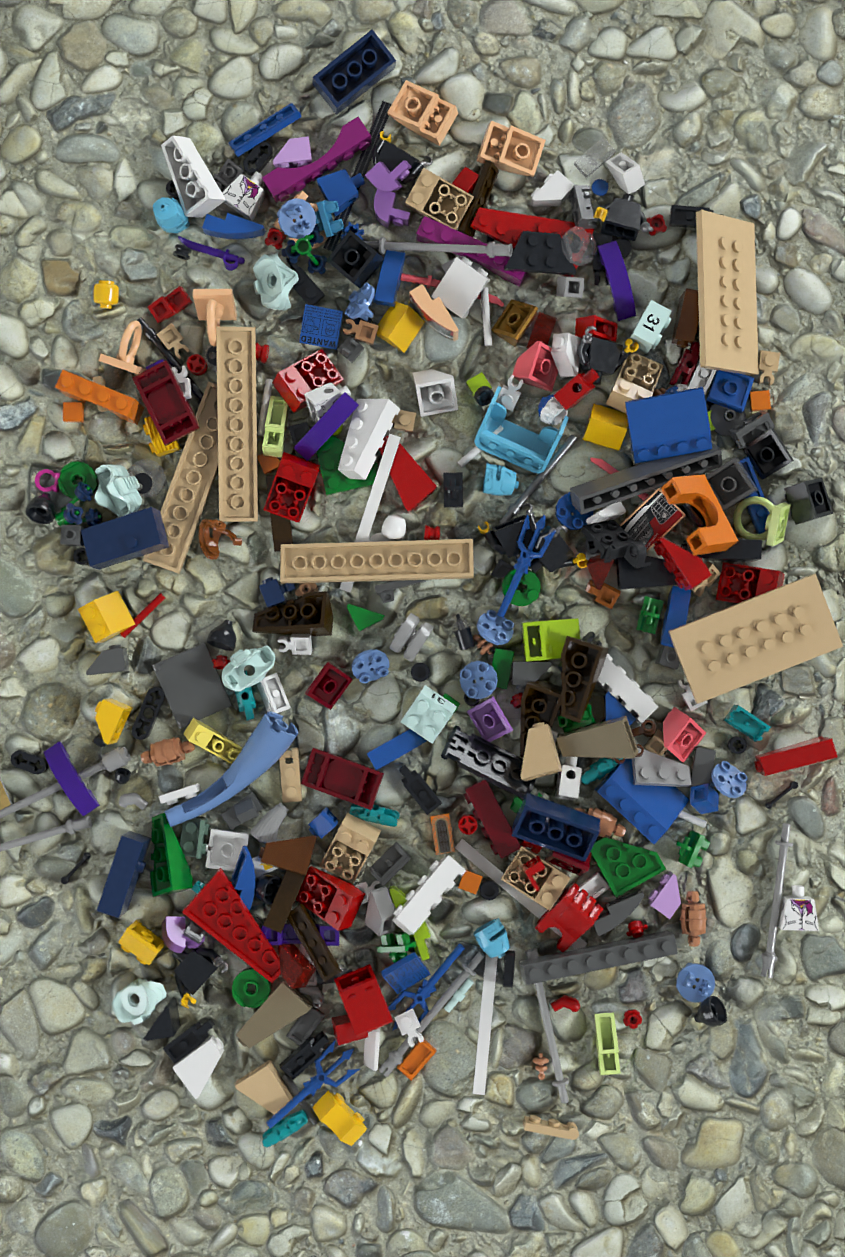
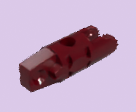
M695 342L690 346L689 350L685 349L669 382L670 385L673 386L680 375L684 377L680 384H688L700 359V343Z

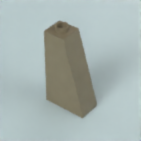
M626 716L564 732L556 738L557 749L561 751L563 757L635 758L639 753Z
M285 979L236 1034L238 1041L243 1046L251 1048L307 1013L313 1005Z

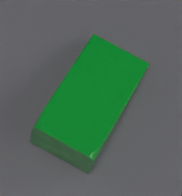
M494 648L492 667L497 674V688L507 689L514 651Z

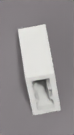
M214 1035L207 1038L173 1066V1070L195 1099L201 1094L224 1051L222 1041L219 1038H215Z

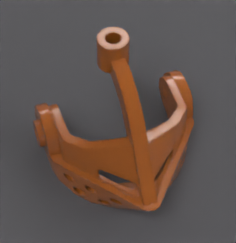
M204 519L201 521L198 532L199 543L202 552L207 558L214 560L219 557L218 541L222 533L231 538L233 545H242V538H237L233 532L226 529L224 522L217 519ZM209 528H212L213 537L209 535Z

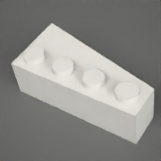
M173 135L161 145L185 216L202 218L226 201L190 138Z
M357 399L356 402L359 406L353 412L338 470L349 479L366 480L377 458L375 454L379 448H382L384 444L383 438L387 430L390 431L394 416L398 415L400 408L389 399Z
M607 653L597 683L606 692L609 691L636 718V722L643 723L658 706L646 692L644 693L640 689L636 681L630 680L625 675L626 672L619 665L615 666L611 662L613 659Z
M449 855L439 861L435 860L431 864L429 874L427 876L424 874L417 882L418 888L415 891L412 889L405 897L406 903L403 906L400 904L393 912L395 916L392 921L409 936L414 934L431 914L430 909H434L442 901L443 897L441 895L443 893L446 894L455 885L453 880L466 872Z

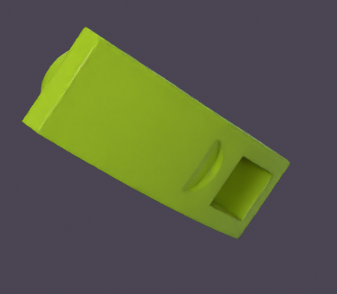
M394 885L390 886L389 894L395 908L400 904L403 906L407 901L405 899L406 895ZM424 921L417 931L410 935L411 938H415L417 947L414 949L418 956L421 955L422 961L430 958L425 939L430 938L431 933Z

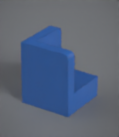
M708 783L693 786L690 791V804L700 814L716 812L719 806V794Z

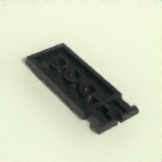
M454 726L448 739L449 742L446 743L441 758H450L458 762V767L522 799L525 798L526 793L531 794L536 779L528 781L521 779L522 758L473 733L470 736L462 732L459 726Z

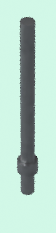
M570 435L555 453L545 471L539 473L517 501L507 508L508 511L499 521L500 524L511 520L513 516H516L521 511V506L577 440L574 435Z

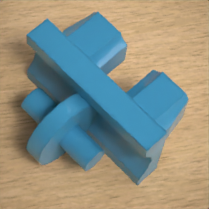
M324 200L317 202L319 211H316L315 215L319 231L324 230L326 238L337 235V232L344 229L342 219L333 221L331 213L339 211L337 201Z

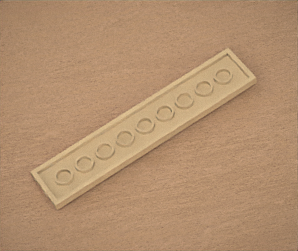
M216 327L219 521H258L255 327Z
M209 381L195 416L200 428L188 435L160 511L169 547L144 555L142 560L180 574L218 471L217 384Z
M473 539L281 544V584L474 578Z

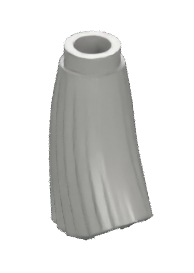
M281 802L277 804L250 831L252 836L260 843L277 841L278 829L289 809Z

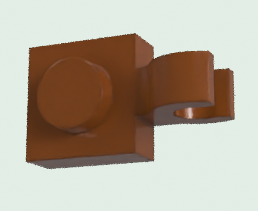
M589 580L585 589L588 593L596 595L594 601L610 609L613 608L621 594L620 590L606 583H603L602 587H600L593 580Z

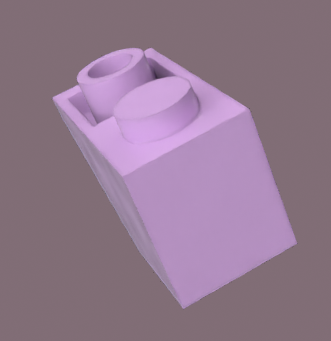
M309 136L289 139L273 159L275 169L278 167L298 168L313 163Z
M669 871L668 874L665 873L661 877L657 890L654 889L649 894L648 903L670 919L680 906L681 900L677 877Z

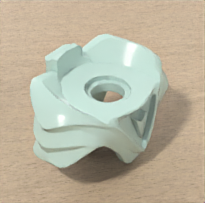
M278 252L269 255L264 254L253 267L257 279L253 282L255 294L261 295V303L264 307L285 311L291 307L288 295L293 285L299 280L298 274L279 259Z
M106 464L98 467L95 470L99 479L98 489L94 495L96 503L111 510L118 518L137 512L142 503V498L137 491L140 485L136 477L129 476L126 467L122 465Z
M269 646L245 649L244 651L243 649L238 650L230 657V662L222 671L224 686L239 692L263 680L266 673L274 665V652ZM250 665L254 668L255 672L252 676H247L244 673L245 666Z
M139 978L116 993L112 1001V1008L120 1022H132L136 1025L148 1019L156 1009L155 1006L167 994L161 983ZM133 993L139 996V1003H135L132 1000Z

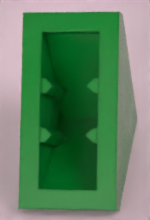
M351 604L347 605V609L359 632L385 618V615Z

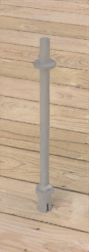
M380 237L379 242L364 241L372 249H379L382 255L385 254L386 250L484 253L489 258L512 256V244H495V242H490L487 245L386 242L385 237Z
M89 815L76 820L69 819L65 825L1 843L0 852L65 832L71 835L75 834L76 831L91 828V819Z
M783 823L781 841L775 842L777 845H780L767 949L761 956L763 959L761 976L766 977L768 970V978L774 977V965L778 957L774 949L788 847L793 846V843L789 842L791 827L789 823Z
M537 948L525 951L527 959L538 957ZM542 982L535 983L556 1077L552 1081V1085L558 1087L561 1103H568L565 1085L569 1083V1079L563 1078Z
M480 951L468 965L462 963L464 970L421 1020V1027L416 1029L417 1032H423L469 975H476L474 969L485 957ZM408 1037L396 1051L389 1053L387 1060L379 1067L381 1073L386 1069L384 1076L388 1077L394 1068L403 1062L402 1056L410 1047Z

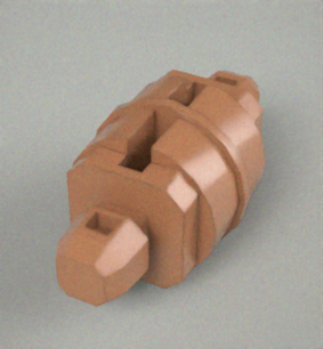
M179 737L163 739V741L151 744L150 750L141 754V761L143 763L154 762L157 767L172 765L173 763L185 760V753L187 754L195 750V745L190 741L182 742Z
M596 807L594 809L588 808L587 812L584 809L575 808L577 811L600 818L599 836L610 837L612 832L615 836H624L626 828L620 824L615 825L617 818L613 817V814Z
M688 891L686 896L688 902L682 903L680 908L682 934H689L687 936L689 946L697 947L700 944L699 935L706 933V909L704 903H698V892Z

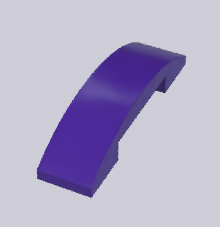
M617 241L597 246L601 263L604 265L617 321L636 316L631 284Z
M344 392L294 446V449L308 461L353 413L359 404Z
M61 741L44 751L45 758L59 785L81 815L85 816L99 807L100 804L92 791L87 789L69 760L70 756Z
M285 923L282 933L262 925V932L271 945L302 944L290 923ZM314 923L327 946H339V931L329 924Z

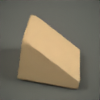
M656 729L655 734L650 737L644 748L662 756L667 751L664 747L663 732Z

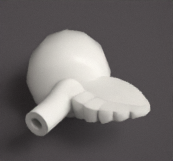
M389 515L382 525L381 532L374 534L370 538L371 542L401 540L406 532L405 519L399 515Z

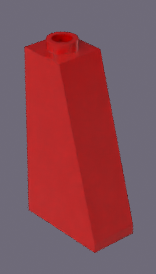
M388 436L383 438L384 444L382 448L378 449L381 456H383ZM399 442L389 474L404 508L409 514L437 490V485Z
M819 736L755 756L756 761L754 765L758 773L760 772L761 775L767 776L837 758L838 755L833 739Z

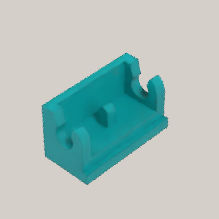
M733 705L723 720L754 742L761 741L763 733L768 732L771 728L739 705Z

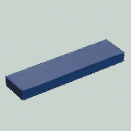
M290 103L231 140L228 144L236 156L239 157L302 116L294 104Z
M749 457L741 459V464L758 489V491L748 497L759 496L765 498ZM760 504L747 506L746 508L756 533H764L766 531V520L770 514L769 511Z

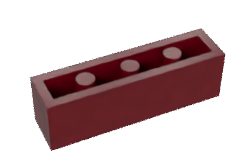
M481 779L465 787L466 793L463 795L468 804H473L475 810L472 812L477 822L481 820L484 827L481 830L486 839L490 837L493 843L490 847L494 855L499 854L502 859L519 850L521 846L517 838L512 836V829L487 781Z

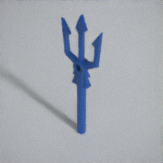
M528 514L526 516L517 541L521 554L517 559L518 562L513 566L516 572L497 613L500 617L504 618L523 573L528 574V566H531V560L533 558H542L556 532L553 531L544 537L545 543L539 553L532 551L540 531L545 528L546 515H543L536 523L537 528L528 549L522 543L526 530L530 529Z
M459 943L429 980H423L422 986H419L416 993L403 991L388 1006L389 1011L395 1010L396 1005L405 996L414 999V1001L406 1011L414 1009L417 1004H420L424 1011L418 1019L420 1023L429 1012L425 999L431 996L430 993L437 990L434 985L465 947ZM396 1021L394 1023L393 1030L399 1028Z
M335 1039L323 1051L322 1055L315 1060L317 1075L311 1077L310 1081L304 1082L305 1088L266 1122L270 1129L309 1094L314 1096L317 1089L320 1090L323 1083L338 1087L360 1069L347 1070V1074L336 1082L327 1077L345 1059H350L354 1048L344 1051L342 1056L323 1072L320 1062L329 1052H333Z

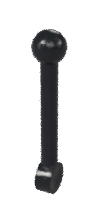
M795 781L790 782V786L772 801L766 802L765 807L771 809L773 804L790 790L798 788V783Z
M84 853L83 858L69 874L61 878L62 884H67L69 878L86 860L90 859V853Z

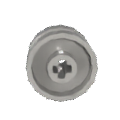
M412 613L400 625L389 647L394 652L399 653L406 644L408 647L404 652V658L410 662H413L434 628L429 623L424 622L417 631L415 628L419 623V617Z

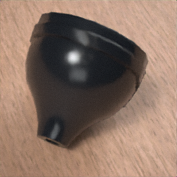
M44 492L42 495L33 498L26 507V516L39 524L52 523L56 516V508L51 500V495Z
M225 620L222 624L211 630L207 643L222 650L234 651L237 638L233 630L232 621Z
M265 874L255 879V896L265 904H273L282 883L281 878L276 875Z
M710 996L701 1002L698 1012L694 1015V1019L697 1023H704L707 1026H721L727 1021V1012L724 1004L718 997Z

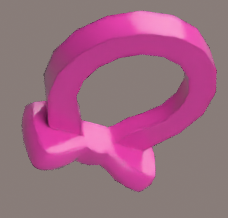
M49 469L39 471L35 477L36 487L43 492L54 491L57 493L59 491L58 478H60L61 473H55ZM45 473L51 474L55 479L54 485L48 488L42 487L39 482L40 477Z

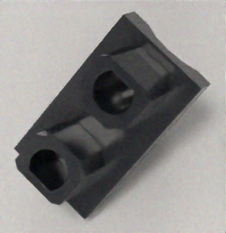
M463 472L443 473L444 508L463 507Z

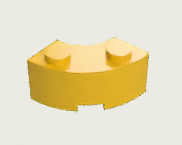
M328 1090L312 1108L319 1120L326 1124L340 1141L352 1146L367 1130L363 1123L365 1120L361 1114L355 1113L344 1102V1098L339 1093L333 1094Z

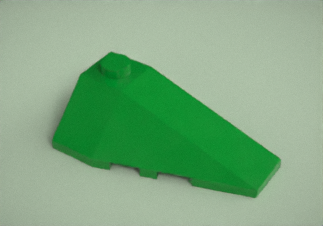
M165 813L152 817L151 841L154 843V852L151 853V860H154V871H150L152 896L158 897L193 888L190 867L175 833L167 821Z

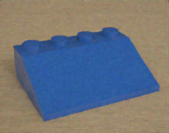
M703 387L625 402L631 450L635 464L712 449L711 431Z
M625 758V762L618 764L594 789L653 844L665 834L689 802V799L674 786L634 785L632 758Z

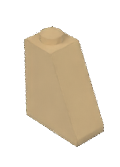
M544 722L534 724L533 728L528 729L521 771V779L523 781L562 771L551 727L548 724H544Z
M271 1060L241 1077L235 1084L238 1091L274 1115L294 1098Z

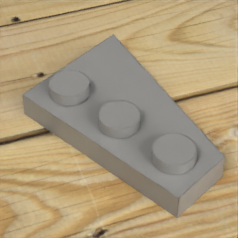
M644 750L641 757L632 758L634 785L691 786L690 766Z

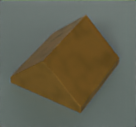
M511 299L491 331L516 347L535 318L538 308Z

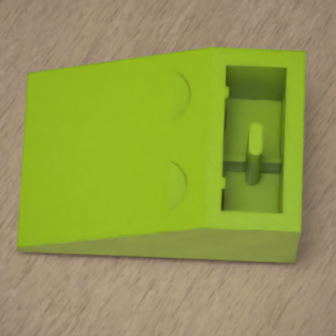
M578 618L521 623L525 662L561 658L567 636L580 639Z

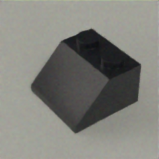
M349 230L326 261L354 285L362 288L384 261V258L354 232Z
M823 478L804 481L784 488L786 501L791 504V517L795 525L834 514Z

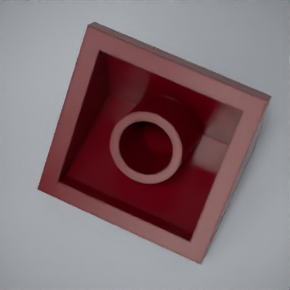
M327 662L305 694L331 710L353 679L332 663Z
M549 849L544 860L580 876L589 870L591 852L586 862Z

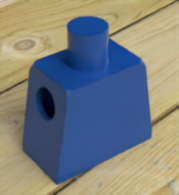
M346 169L317 178L318 187L325 200L337 201L339 211L333 213L335 217L359 199L357 188L365 184L361 173L350 178Z

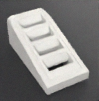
M617 502L601 509L586 519L587 524L615 520L624 514L626 509L621 502Z

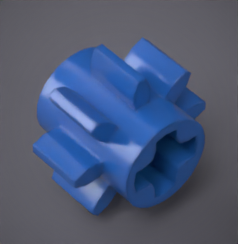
M349 222L348 226L342 230L345 234L341 235V240L349 230L363 240L360 235L364 234V229L359 230V223L353 225Z

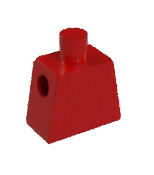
M594 369L589 370L586 374L580 373L553 396L565 410L575 407L595 388L593 383L599 378V375Z
M348 1015L331 1017L338 1045L369 1037L368 1033L356 1037Z

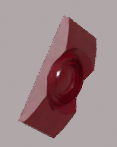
M167 360L132 377L165 446L200 428L194 412L186 400Z
M313 748L301 785L372 810L384 773L338 755Z

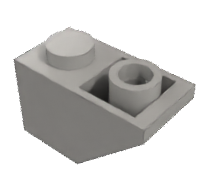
M388 888L375 889L370 891L365 925L378 936L394 931L395 923L392 921L395 916L393 914L395 908Z

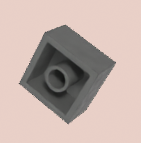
M736 457L706 476L723 511L728 510L758 491L740 460Z

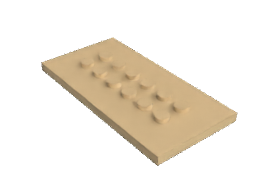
M705 210L697 211L700 367L751 376L758 375L754 223Z
M811 574L668 631L696 704L843 647L816 574Z

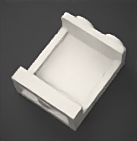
M464 256L462 259L460 257L455 258L431 296L434 299L440 297L444 306L462 319L466 318L469 309L486 283L490 281L485 270L480 267L478 269L471 266L473 262Z

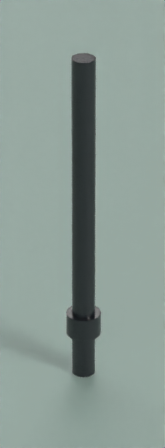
M142 317L139 318L137 321L141 324L142 330L145 333L144 336L148 341L153 342L170 365L177 369V373H181L182 366L157 337V332L150 328ZM187 375L186 378L191 380V391L201 402L204 393L191 377Z

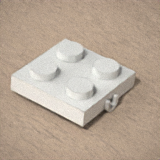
M212 828L209 844L206 845L207 859L205 867L234 871L242 847L247 846L248 848L250 833Z

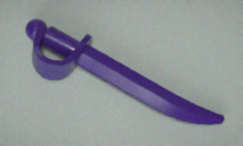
M178 236V239L188 248L222 258L225 268L229 271H233L239 264L245 263L243 257L229 253V249L222 251Z

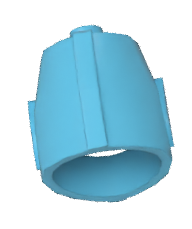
M162 197L153 204L155 219L165 232L176 234L190 226L189 217L185 216L182 205L173 197L171 199Z
M486 463L483 493L496 496L512 495L514 488L518 489L519 481H516V472L504 466Z
M499 918L485 923L473 933L481 949L490 958L496 956L501 958L505 956V952L510 948L507 931Z

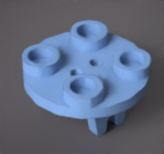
M294 198L288 200L278 210L277 216L280 228L290 238H304L313 231L316 225L315 211L310 203L303 199Z
M365 283L358 291L354 290L349 296L350 303L345 310V315L351 319L360 317L365 321H368V317L372 318L373 313L368 307L372 306V302L375 303L374 287L369 283Z
M488 610L487 613L479 617L477 621L478 635L488 642L498 646L508 643L513 637L514 623L505 617L498 616L496 611Z
M377 649L364 651L353 659L351 664L352 673L361 683H368L369 681L385 677L389 673V659L385 653Z
M474 661L460 671V685L469 698H487L496 689L497 674L494 668L487 662Z
M722 761L713 768L711 773L712 782L710 783L712 787L715 786L718 791L729 798H738L744 794L747 786V776L744 772H740L727 761Z
M688 963L678 973L676 988L687 1001L694 1003L702 1002L714 992L715 978L706 966L698 963Z

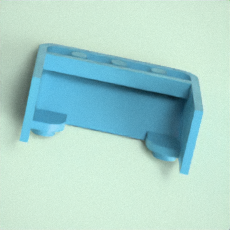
M498 386L475 437V445L485 452L533 473L539 474L544 472L563 435L569 417H564L559 429L547 426L542 428L540 434L534 433L505 420L506 408L495 402L502 388ZM500 425L504 428L497 435L493 433Z

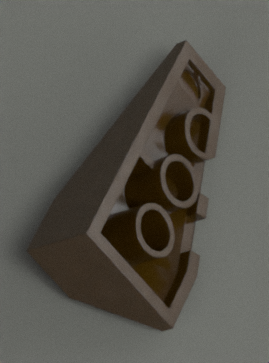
M309 592L296 600H288L287 603L278 607L272 606L254 613L252 632L331 636L334 617L328 592Z
M566 637L561 653L562 717L581 723L609 648L574 637Z
M547 681L527 682L521 697L520 757L524 758L528 729L533 728L534 724L544 722V724H548L552 728L561 705V686Z

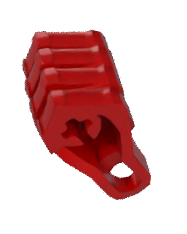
M576 883L565 889L559 898L560 901L550 911L547 910L535 925V929L540 933H543L549 927H555L561 931L562 937L558 941L557 949L562 953L593 926L603 911L601 905H594L596 900L592 896L586 898L589 895L584 889L579 891L580 887Z

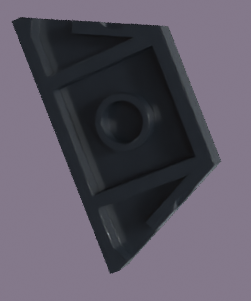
M521 232L517 244L512 250V256L504 266L506 271L572 276L576 274V269L568 251L564 247L560 234Z

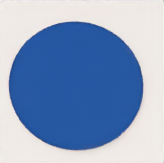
M597 179L593 182L592 191L595 195L603 196L607 193L609 187L605 180Z

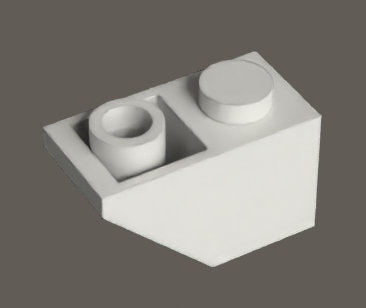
M557 170L554 174L551 173L544 180L545 184L541 189L538 187L532 193L531 205L533 207L560 206L568 198L574 184Z

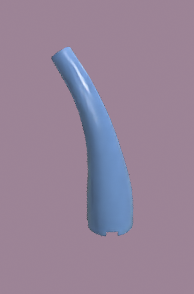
M268 711L234 762L216 782L190 800L164 811L170 827L214 809L264 774L281 758L298 735L295 725L292 722L289 725L282 721L284 716Z

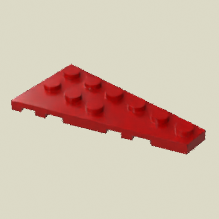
M480 207L470 226L502 244H512V249L516 246L520 233L523 231L560 234L562 240L566 234L572 233L579 238L581 244L578 253L571 254L568 252L575 269H577L595 229H576L575 222ZM570 238L565 239L568 245L571 244Z
M220 868L187 904L182 913L264 978L273 983L285 970V965Z

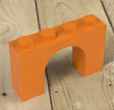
M63 369L55 386L56 389L69 398L84 404L88 401L116 414L119 418L138 425L145 408L135 398Z
M705 474L673 477L661 487L669 505L679 503L690 504L701 513L705 520V528H698L686 538L694 556L726 551L738 542Z

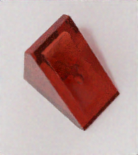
M539 312L526 348L529 349L537 341L548 345L557 318Z
M600 555L589 558L586 565L596 589H601L615 559L604 563V559H601Z

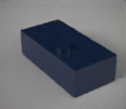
M372 29L314 75L313 86L334 113L338 115L395 69L396 59Z
M153 507L81 530L89 566L99 570L169 547L161 512Z
M526 793L513 822L512 836L586 862L600 833V818Z
M132 831L121 836L96 911L116 918H120L128 911L139 875L144 872L146 867L144 860L151 842L150 837Z

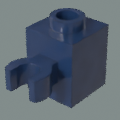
M273 577L263 580V584L259 585L268 608L286 602L284 593L296 589L294 583H286L281 586L279 580L273 579Z

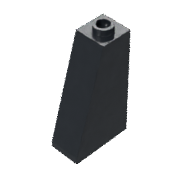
M738 539V542L726 551L696 556L703 561L754 562L761 559L762 540ZM685 540L684 544H681V548L693 554L687 540Z
M647 556L652 561L651 565L636 569L624 557L615 559L618 590L678 585L675 582L676 576L674 573H670L665 567L664 563L666 561L664 559Z

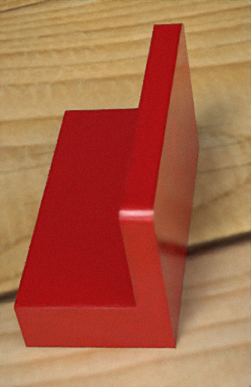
M537 855L522 864L536 892L540 889L532 875L546 868Z

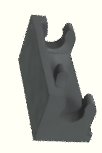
M574 185L569 194V200L576 229L596 228L597 222L595 221H598V218H593L590 192H584L591 191V186Z
M760 410L729 430V433L737 448L743 449L747 443L772 428L774 429L775 426L769 413Z
M396 841L369 868L370 873L384 886L411 860V856Z

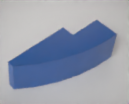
M227 213L225 220L207 214L202 226L206 235L224 239H249L263 236L266 233L264 225Z
M386 251L374 299L377 305L395 307L406 253Z
M672 586L668 595L667 610L664 614L661 645L674 648L668 631L686 624L691 590Z
M408 729L367 752V755L375 770H378L427 742V740L413 730Z
M243 846L231 877V882L248 910H250L255 892V870L251 854L247 846Z

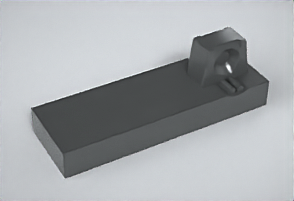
M397 580L377 585L375 590L376 594L380 595L383 603L394 601L393 590L430 580Z

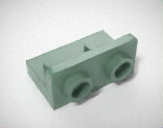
M195 817L183 822L180 847L184 856L201 859L203 854L206 855L207 843H205V836L209 835L210 830L207 818Z

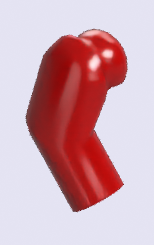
M564 995L550 1003L555 1012L563 1007L570 1009L572 1012H577L580 1009L579 1001L568 995Z

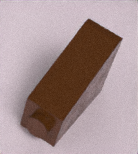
M686 288L679 298L672 343L680 348L691 346L695 339L699 322L698 290Z
M317 836L266 843L265 847H261L258 858L261 859V864L306 876Z

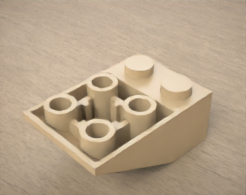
M423 168L405 202V207L423 217L426 216L456 230L474 196Z
M630 352V355L623 362L606 405L626 413L625 402L652 397L664 365L635 352Z
M347 813L319 867L354 884L381 830Z
M521 846L501 877V880L550 911L571 878L567 873L540 857L546 868L532 875L540 889L536 892L522 864L537 855Z

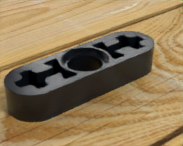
M153 687L148 690L132 727L134 738L143 740L149 737L166 697L162 688ZM158 690V695L161 698L155 700L154 704L158 705L156 708L154 705H148L147 703L148 701L150 703L153 702L154 696H152V692L155 693ZM146 708H151L154 711L151 719H147L144 716ZM140 719L150 722V725L145 724L143 730L146 731V734H141V736H139L137 728H141L144 722H140Z

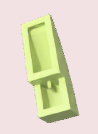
M270 396L262 444L263 456L282 457L289 406L282 397Z
M614 1012L594 1014L600 1076L621 1074Z

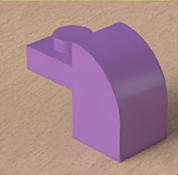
M403 160L390 172L383 162H378L365 176L379 190L396 191L403 187L398 180L401 179L402 181L410 174L408 170L411 168V165Z
M377 188L374 198V213L377 221L386 228H388L390 221L396 226H408L410 213L394 208L396 193L382 191Z
M166 916L162 922V939L165 945L176 953H182L186 946L187 948H198L204 942L205 936L200 944L184 936L183 933L186 929L185 917Z

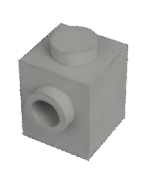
M558 277L556 296L582 298L584 278Z

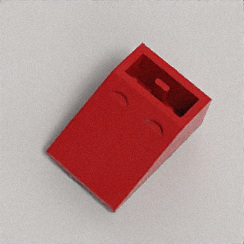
M320 349L278 372L272 384L292 412L296 413L308 406L304 394L327 383H332L336 386L344 378L325 352Z
M283 452L263 510L299 523L318 475L320 465Z
M663 537L653 542L655 552L658 556L662 555L666 561L664 563L665 567L670 573H674L676 576L675 582L681 589H692L712 576L703 560L696 555L694 556V554Z
M723 562L716 600L733 604L741 603L783 586L785 574L778 570Z
M310 866L296 900L337 931L352 926L365 893L349 882Z
M370 964L334 979L356 1037L393 1022Z

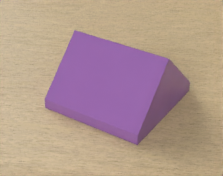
M493 696L467 711L482 738L489 742L513 731Z

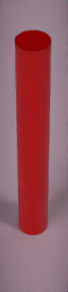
M160 592L133 619L136 625L122 631L120 634L126 638L166 597Z

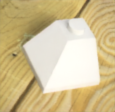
M433 369L413 372L421 417L458 410L454 377L452 375Z

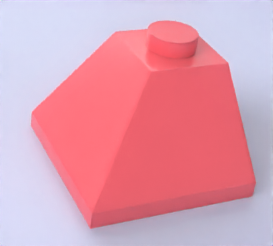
M541 341L535 342L517 358L512 374L514 378L519 381L523 379L524 384L552 392L558 374L551 354L552 348Z
M674 707L663 721L664 747L684 763L706 732L691 717Z

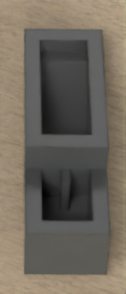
M641 889L605 904L608 911L600 914L593 924L598 936L609 932L631 915L645 896Z

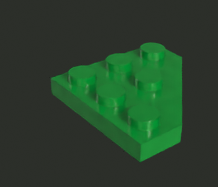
M333 435L317 451L326 495L373 486L379 468L378 463L374 462L366 480L349 479L338 470L345 443Z
M601 837L596 840L590 851L615 897L666 870L656 851L608 837Z

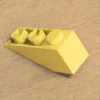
M195 718L191 720L183 733L188 741L231 764L243 749L240 745Z

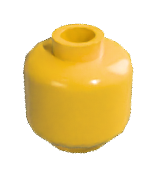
M99 280V283L94 285V302L100 304V308L112 309V305H116L119 301V287L114 284V281Z

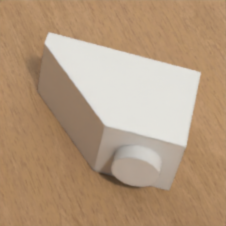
M622 152L605 161L617 184L626 193L636 192L645 185L640 165Z
M570 333L553 334L551 354L562 378L578 375L580 361L577 349L582 338Z

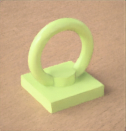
M759 496L748 497L741 501L734 511V527L744 539L766 540V545L775 546L784 541L791 504L783 502L774 506L766 498ZM760 504L769 511L770 514L766 520V531L764 533L751 534L742 526L741 514L747 506Z

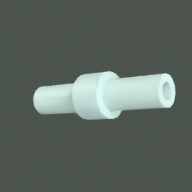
M467 978L444 1006L447 1012L450 1013L455 1005L465 998V993L474 984L470 978Z

